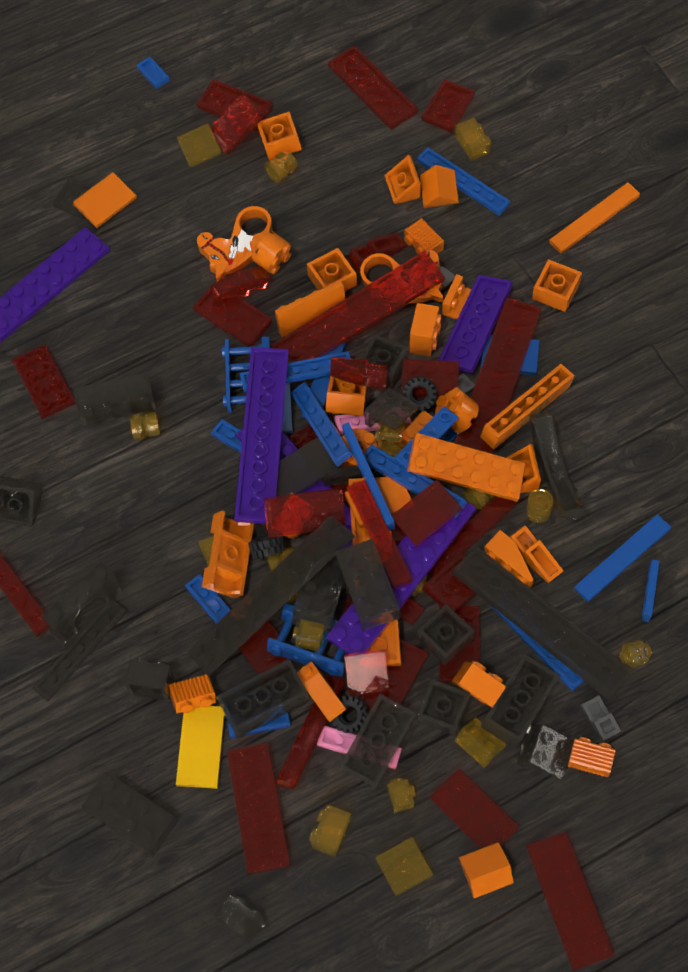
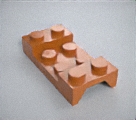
M224 511L213 514L211 533H214L209 567L204 569L202 587L234 599L243 596L250 553L248 542L252 540L254 523L235 522L227 518Z

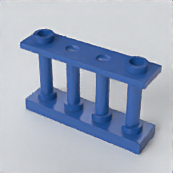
M262 337V344L252 347L270 348L269 337ZM225 339V346H222V357H225L226 395H223V406H227L228 413H232V404L246 403V396H231V387H242L241 379L231 380V371L249 370L250 363L231 364L230 355L251 354V347L230 348L229 339Z
M443 406L419 431V434L453 443L457 438V434L449 428L459 417ZM413 439L394 458V461L406 470L408 468Z
M285 603L282 609V620L285 623L277 640L268 639L267 652L274 656H282L305 665L312 661L319 670L325 671L332 676L343 677L345 664L341 660L345 652L338 648L334 659L322 656L328 643L326 637L338 621ZM292 625L304 628L296 646L284 643ZM311 631L322 634L314 653L303 649Z

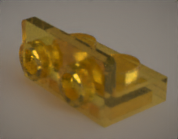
M384 416L383 422H379L378 431L376 430L375 442H378L379 449H382L385 440L392 443L401 442L407 426V419Z
M474 718L464 726L455 739V742L484 768L506 746L503 741L477 718Z

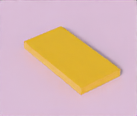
M199 707L192 709L188 713H183L176 786L218 789L225 707Z

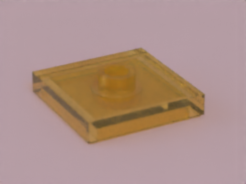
M208 123L177 137L190 167L221 154Z
M413 837L375 857L395 896L433 876Z

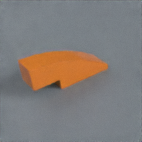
M526 525L510 536L516 542L526 563L547 583L563 572V569L540 540H536Z

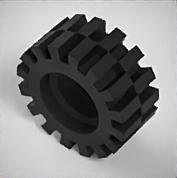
M425 376L412 377L407 381L402 392L406 406L408 405L410 409H415V411L429 409L434 404L437 396L435 384ZM418 386L424 387L427 391V397L421 401L416 400L412 395L413 389Z
M282 533L264 535L248 542L253 559L275 555L286 549Z
M354 695L339 698L345 708L347 706L355 708L357 718L353 722H348L344 719L342 712L333 719L334 723L332 724L337 726V730L343 731V733L360 731L369 721L367 719L370 716V712L367 711L368 705H365V701L361 700L360 697Z

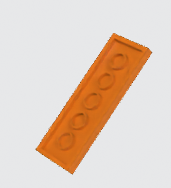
M416 433L413 438L407 472L518 501L525 463Z

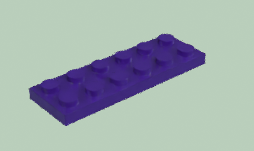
M478 275L438 360L439 366L473 374L513 287L512 281Z

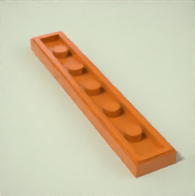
M626 183L552 237L549 243L560 254L564 253L636 200L640 193L631 184Z

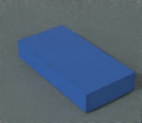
M151 57L137 64V69L155 89L170 81L169 76Z

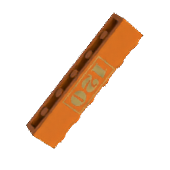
M560 364L484 426L480 437L494 450L570 387L575 375Z

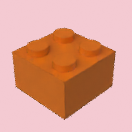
M290 112L257 122L269 160L302 150Z
M339 248L307 263L308 277L317 290H321L329 284L338 281L343 283L344 292L357 286V274Z
M548 259L534 286L532 299L566 312L580 285L582 272Z
M417 303L410 331L409 353L431 357L432 350H436L437 336L440 334L442 314H439L438 306Z
M331 374L325 412L348 414L354 417L363 416L368 378Z
M465 661L452 682L483 704L493 707L506 688L502 684L503 680L494 673L489 672L487 674L485 672L487 668L480 663Z

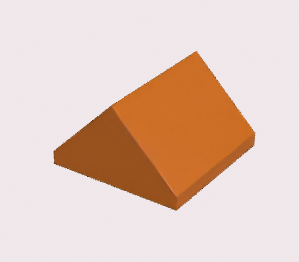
M408 155L385 174L395 204L420 198L421 183L413 160Z
M434 165L420 175L424 208L459 203L455 170Z
M529 444L506 457L525 463L520 493L539 491L541 481L533 445Z
M499 842L459 857L473 898L514 883L510 863Z

